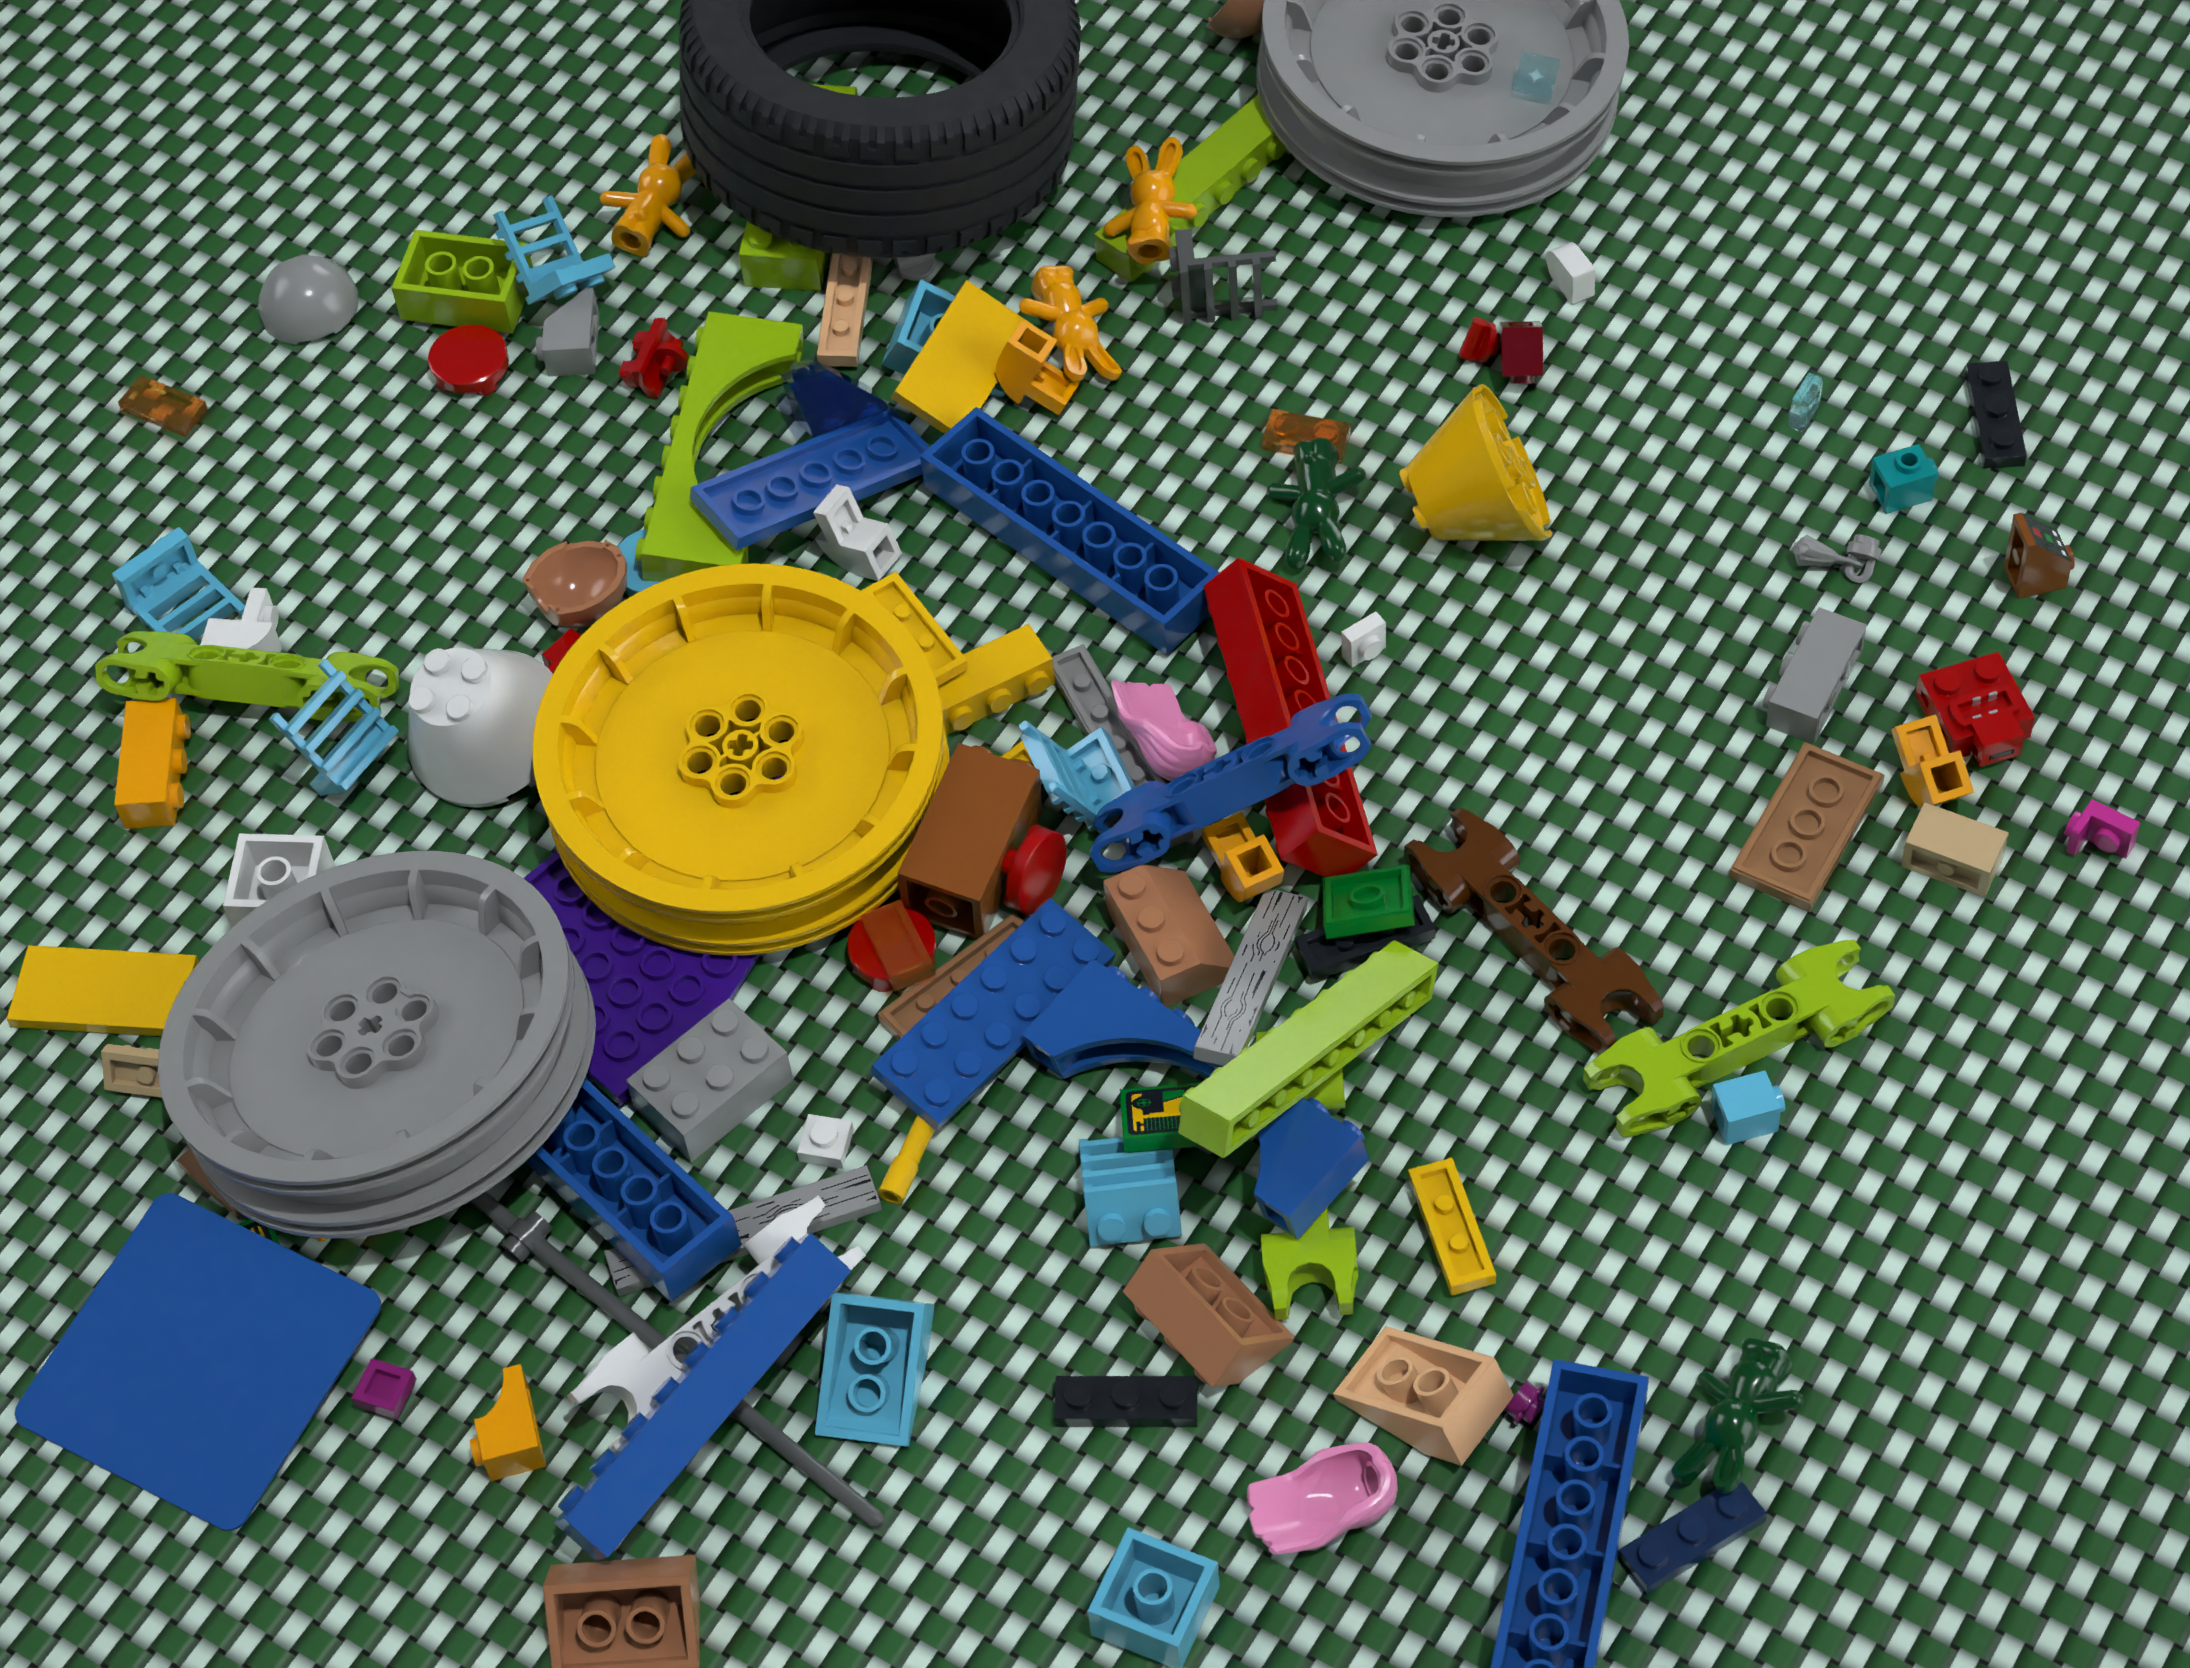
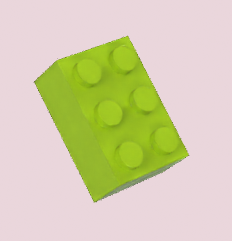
M414 230L392 285V292L400 319L457 327L475 324L487 326L497 332L513 333L525 303V298L528 295V290L525 283H518L515 277L519 274V270L514 260L508 261L505 254L509 252L505 240ZM518 242L520 247L527 245V243ZM530 255L524 256L529 267L533 268Z

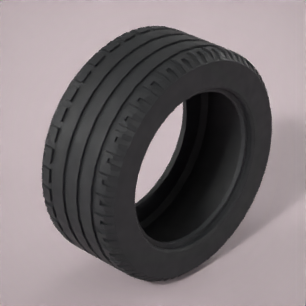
M682 0L679 17L681 131L687 155L693 169L696 170L698 177L704 182L707 189L712 191L713 195L722 201L727 208L733 210L735 214L746 219L752 225L782 239L819 251L853 257H914L949 251L988 238L1017 223L1022 217L1030 214L1032 209L1038 207L1042 200L1046 199L1051 190L1055 188L1068 163L1074 136L1081 41L1080 18L1075 0ZM879 51L914 55L937 61L963 72L971 77L972 80L940 92L910 97L883 98L831 91L804 82L786 71L803 62L824 56L847 52Z

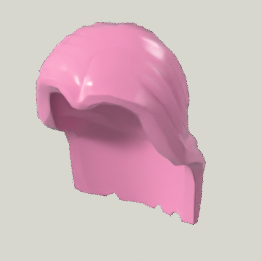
M1118 680L1111 682L1118 717L1138 742L1145 761L1157 775L1171 782L1180 775L1215 759L1214 756L1217 753V748L1209 731L1201 723L1185 718L1172 686L1168 684H1152L1149 687L1146 683H1125L1124 681L1119 683Z
M1369 1442L1321 1449L1294 1471L1249 1484L1247 1500L1248 1506L1252 1509L1249 1513V1519L1253 1534L1256 1538H1262V1542L1269 1547V1551L1274 1555L1317 1550L1339 1537L1346 1530L1367 1526L1384 1516L1395 1503L1398 1491L1397 1475L1387 1455L1378 1446Z

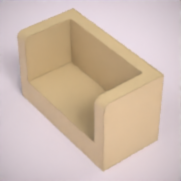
M1924 802L1905 841L1901 867L1985 897L2003 860L2009 832Z

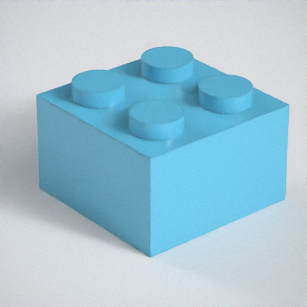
M1128 1527L1087 1611L1091 1635L1172 1668H1182L1220 1587L1218 1562Z

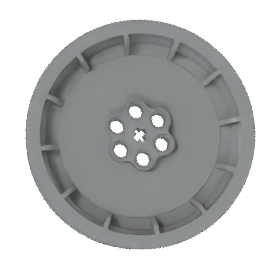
M1264 0L1261 40L1256 69L1258 94L1269 124L1288 151L1306 168L1332 186L1369 203L1411 214L1437 217H1471L1495 214L1517 209L1550 196L1579 177L1597 158L1610 136L1617 112L1619 91L1628 60V26L1619 0ZM1538 67L1539 74L1544 78L1537 79L1533 84V78L1529 73H1533Z
M406 851L383 854L336 866L285 889L246 915L213 945L183 984L167 1017L158 1056L159 1085L166 1110L179 1133L191 1148L204 1175L216 1192L238 1212L266 1227L299 1236L354 1238L377 1235L423 1223L460 1207L502 1181L536 1152L560 1124L584 1082L595 1043V1007L589 984L570 950L556 914L542 894L524 878L499 864L466 854L444 851Z

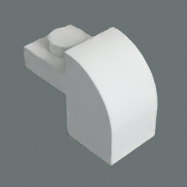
M837 484L813 512L822 530L815 538L816 542L832 561L852 574L879 581L902 554L889 524L864 518L849 487Z
M251 587L241 620L209 618L200 645L281 652L282 646L276 632L279 619L278 608L273 606L267 588Z

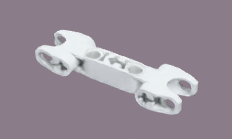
M816 1196L806 1204L778 1216L743 1245L759 1264L755 1269L651 1352L648 1351L634 1332L600 1358L582 1382L566 1397L575 1407L600 1392L613 1393L624 1401L628 1410V1423L639 1412L646 1416L657 1403L651 1398L655 1391L670 1376L677 1380L687 1368L685 1364L675 1359L673 1355L674 1343L685 1344L690 1351L700 1341L707 1345L717 1333L712 1329L711 1324L730 1306H733L736 1310L746 1300L743 1292L745 1286L759 1272L763 1271L767 1275L778 1263L773 1258V1255L788 1238L792 1236L797 1240L807 1235V1227L813 1218L826 1206L819 1196ZM857 1245L845 1254L838 1256V1258L852 1270L866 1255ZM620 1434L607 1448L615 1452L626 1438Z

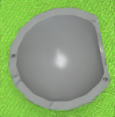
M302 254L280 262L270 271L259 295L258 310L267 333L280 342L298 345V342L318 340L333 332L337 334L350 322L358 307V289L348 272L333 260Z

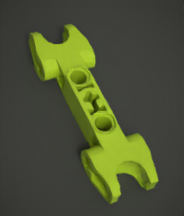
M136 631L128 633L116 642L118 654L107 655L95 664L96 684L104 690L133 699L160 701L166 698L169 693L193 695L204 699L284 708L299 707L301 709L329 678L317 666L323 659L307 658L289 653L217 645H197L195 640L188 635L172 632ZM136 642L141 644L144 649L129 653L128 644ZM334 652L326 658L337 671L342 670L347 675L345 679L354 689H360L365 694L363 698L369 700L372 708L377 707L381 711L380 699L392 695L399 689V669L387 660L350 652ZM107 666L125 667L129 674L128 680L124 683L113 681L107 673ZM374 669L382 671L388 678V686L379 687L368 683L366 679L367 672ZM337 687L310 718L325 720L346 695ZM353 707L340 722H357L363 716V713Z
M1842 940L1812 947L1791 957L1780 966L1776 972V979L1782 987L1756 997L1664 1043L1651 1027L1637 1030L1622 1037L1584 1068L1583 1081L1589 1090H1601L1607 1087L1622 1085L1632 1088L1639 1094L1637 1099L1625 1106L1616 1115L1617 1125L1615 1128L1621 1137H1632L1666 1129L1688 1118L1701 1106L1702 1098L1696 1091V1088L1722 1078L1813 1032L1817 1034L1826 1047H1835L1861 1034L1893 1007L1895 994L1888 985H1876L1871 988L1857 990L1847 987L1839 980L1843 974L1850 971L1859 962L1861 948L1855 940ZM1772 1017H1781L1785 1020L1778 1021L1772 1019ZM1702 1054L1707 1056V1058H1697L1692 1055Z
M1267 1031L1257 1032L1256 1042L1263 1038ZM1342 1068L1303 1098L1307 1100L1309 1097H1313L1321 1102L1327 1110L1346 1108ZM1327 1207L1298 1240L1287 1232L1261 1234L1265 1283L1272 1299L1276 1320L1289 1319L1293 1293L1300 1286L1309 1283L1324 1284L1333 1290L1340 1315L1353 1314L1355 1289L1359 1277L1354 1227L1329 1229Z

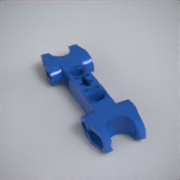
M1342 694L1318 702L1297 712L1290 720V726L1271 736L1257 739L1180 775L1168 784L1161 781H1150L1125 792L1098 811L1093 825L1100 835L1091 846L1089 855L1100 872L1113 873L1145 864L1166 853L1170 847V840L1189 831L1203 828L1277 794L1293 783L1301 786H1312L1336 776L1361 761L1371 748V740L1364 731L1371 719L1369 707L1363 697L1358 694ZM1352 706L1360 712L1361 716L1354 722L1338 723L1335 714L1341 707ZM1356 737L1359 740L1360 745L1356 750L1352 752L1340 750V747L1350 738ZM1109 815H1122L1121 820L1112 828L1105 824L1104 820ZM1111 843H1122L1125 846L1126 853L1120 859L1110 860L1102 855L1101 849Z

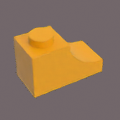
M521 1364L502 1369L503 1386L496 1404L484 1417L474 1419L477 1437L470 1439L473 1459L476 1467L485 1466L490 1481L546 1467L530 1388Z

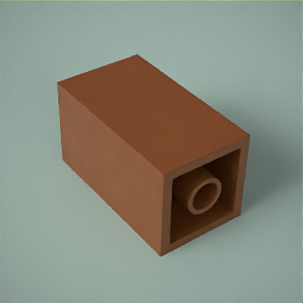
M958 743L897 873L901 905L918 911L926 917L930 924L974 939H978L987 933L1006 892L1008 875L1002 873L1001 870L1003 859L1010 849L1018 850L1026 839L1030 828L1038 823L1042 814L1040 770L1024 760H1009L994 755L990 750L982 746L975 745L970 747Z

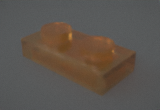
M1272 409L1262 437V450L1294 456L1293 449L1298 442L1312 441L1316 438H1327L1335 445L1339 453L1338 464H1342L1351 436V423Z

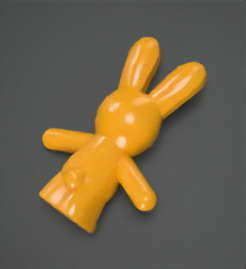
M658 134L651 140L648 167L639 176L637 193L604 191L600 195V202L604 206L626 208L623 216L612 229V243L616 247L639 257H646L649 253L653 238L661 222L680 238H685L690 233L688 224L669 207L678 201L682 185L697 172L693 169L687 153L673 167L667 165L672 144L668 136Z
M1169 137L1163 142L1160 147L1155 170L1150 169L1148 157L1139 146H1131L1127 150L1126 163L1133 178L1130 188V199L1135 207L1108 221L1104 226L1105 234L1110 237L1131 228V237L1126 243L1127 250L1132 258L1140 264H1151L1155 261L1169 259L1171 242L1168 217L1192 219L1197 215L1195 205L1173 202L1175 184L1172 177L1183 154L1182 145L1175 137Z
M1043 266L1039 268L1031 284V294L1036 300L1029 298L1021 300L1019 309L1024 314L1055 323L1053 338L1057 339L1056 346L1063 353V368L1067 377L1074 382L1081 381L1087 371L1085 357H1087L1101 377L1108 381L1119 379L1122 370L1100 344L1098 327L1093 317L1108 310L1107 300L1097 298L1082 305L1080 291L1073 281V268L1069 266Z

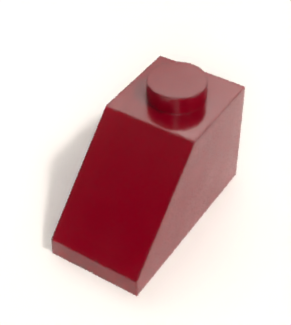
M1499 322L1502 377L1510 376V383L1513 384L1534 383V376H1543V326L1541 322Z

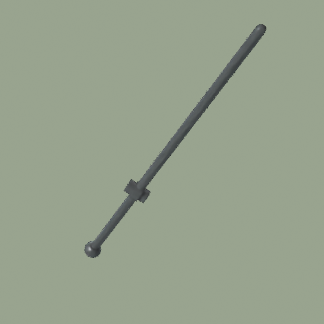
M487 1192L469 1201L509 1233L508 1238L501 1245L516 1260L522 1263L529 1254L536 1255L629 1332H634L640 1341L650 1349H655L667 1339L662 1333L550 1244L545 1237L553 1228L537 1212L532 1210L525 1219L518 1218ZM674 1344L673 1355L677 1361L684 1364L682 1361L687 1354ZM742 1399L730 1413L867 1525L874 1529L883 1526L885 1518L879 1509Z

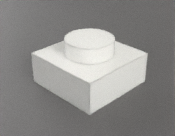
M1376 611L1341 632L1342 658L1351 668L1364 660L1375 658L1386 648V622Z
M808 1114L797 1151L799 1162L843 1169L854 1131L852 1121Z

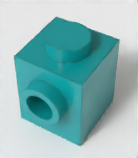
M1920 444L1873 457L1869 485L1884 512L1889 514L1932 501L1935 482L1938 481L1939 474L1934 460L1927 458Z

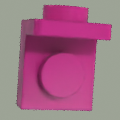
M2091 799L2083 813L2075 811L2066 826L2064 834L2069 836L2066 853L2075 857L2085 840H2088L2099 849L2108 853H2115L2126 859L2135 846L2140 822Z

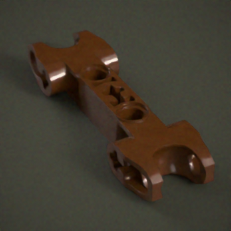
M1459 807L1450 814L1452 817L1450 827L1454 831L1457 840L1462 844L1460 848L1451 852H1438L1422 841L1415 839L1404 846V859L1410 865L1412 872L1421 883L1426 895L1440 909L1451 914L1467 903L1510 948L1554 989V991L1545 996V1007L1551 1018L1571 1038L1600 1055L1617 1042L1612 1027L1604 1018L1606 1014L1615 1010H1626L1637 1015L1643 1021L1652 1024L1663 1017V1002L1645 977L1641 967L1620 948L1614 947L1598 958L1570 928L1511 873L1520 865V857L1513 844L1492 824L1484 821L1472 812ZM1503 900H1504V901H1508V903H1499V902H1497V901H1503ZM1556 958H1566L1568 960L1559 961Z

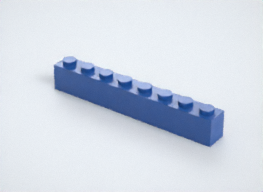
M811 1232L797 1240L791 1236L780 1246L773 1255V1258L778 1263L767 1275L763 1271L759 1272L743 1290L748 1297L737 1310L730 1306L717 1319L713 1328L718 1332L706 1345L703 1341H700L686 1355L682 1362L687 1368L679 1378L675 1380L670 1376L662 1383L651 1397L657 1403L648 1414L644 1416L639 1412L621 1431L620 1434L626 1439L617 1450L613 1452L608 1448L590 1467L589 1470L594 1474L592 1479L583 1489L578 1485L573 1487L558 1504V1508L563 1512L554 1521V1524L595 1561L609 1557L852 1271Z

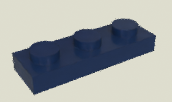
M1741 1480L1732 1493H1720L1716 1489L1619 1549L1618 1558L1644 1593L1648 1595L1766 1522L1767 1512Z

